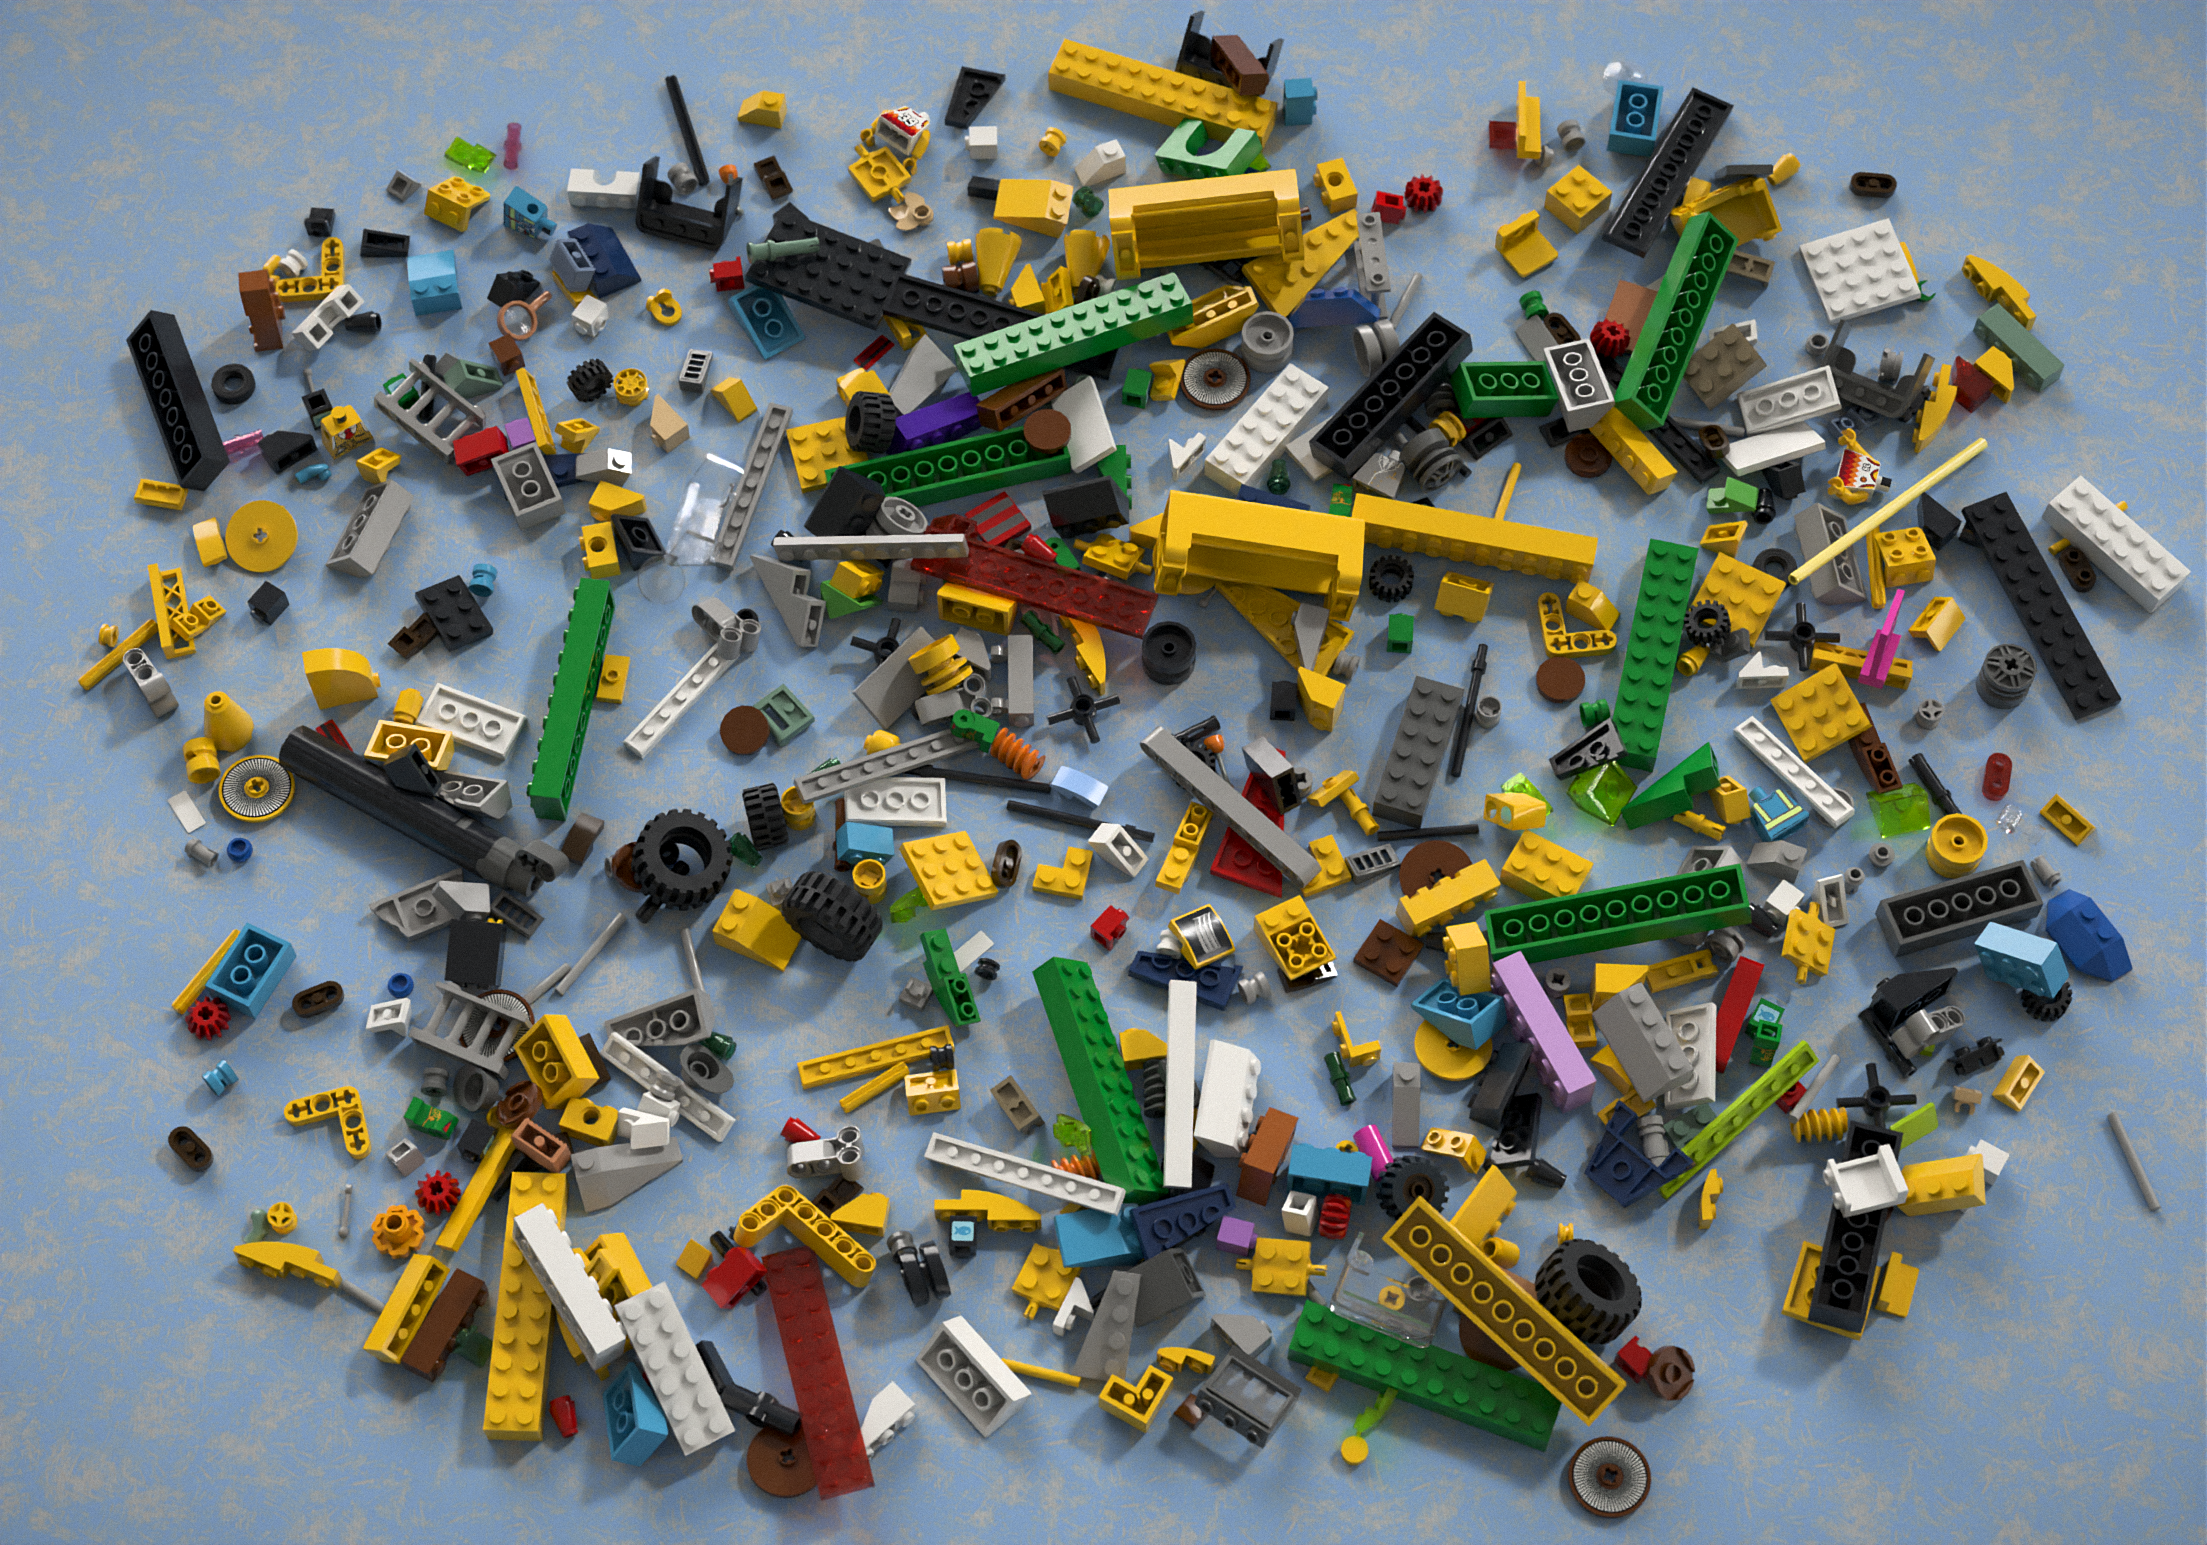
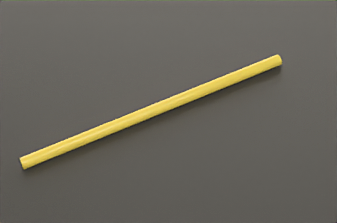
M1979 438L1792 572L1788 576L1789 582L1792 585H1797L1918 498L1923 492L1932 488L1986 449L1988 446L1987 441L1984 438Z

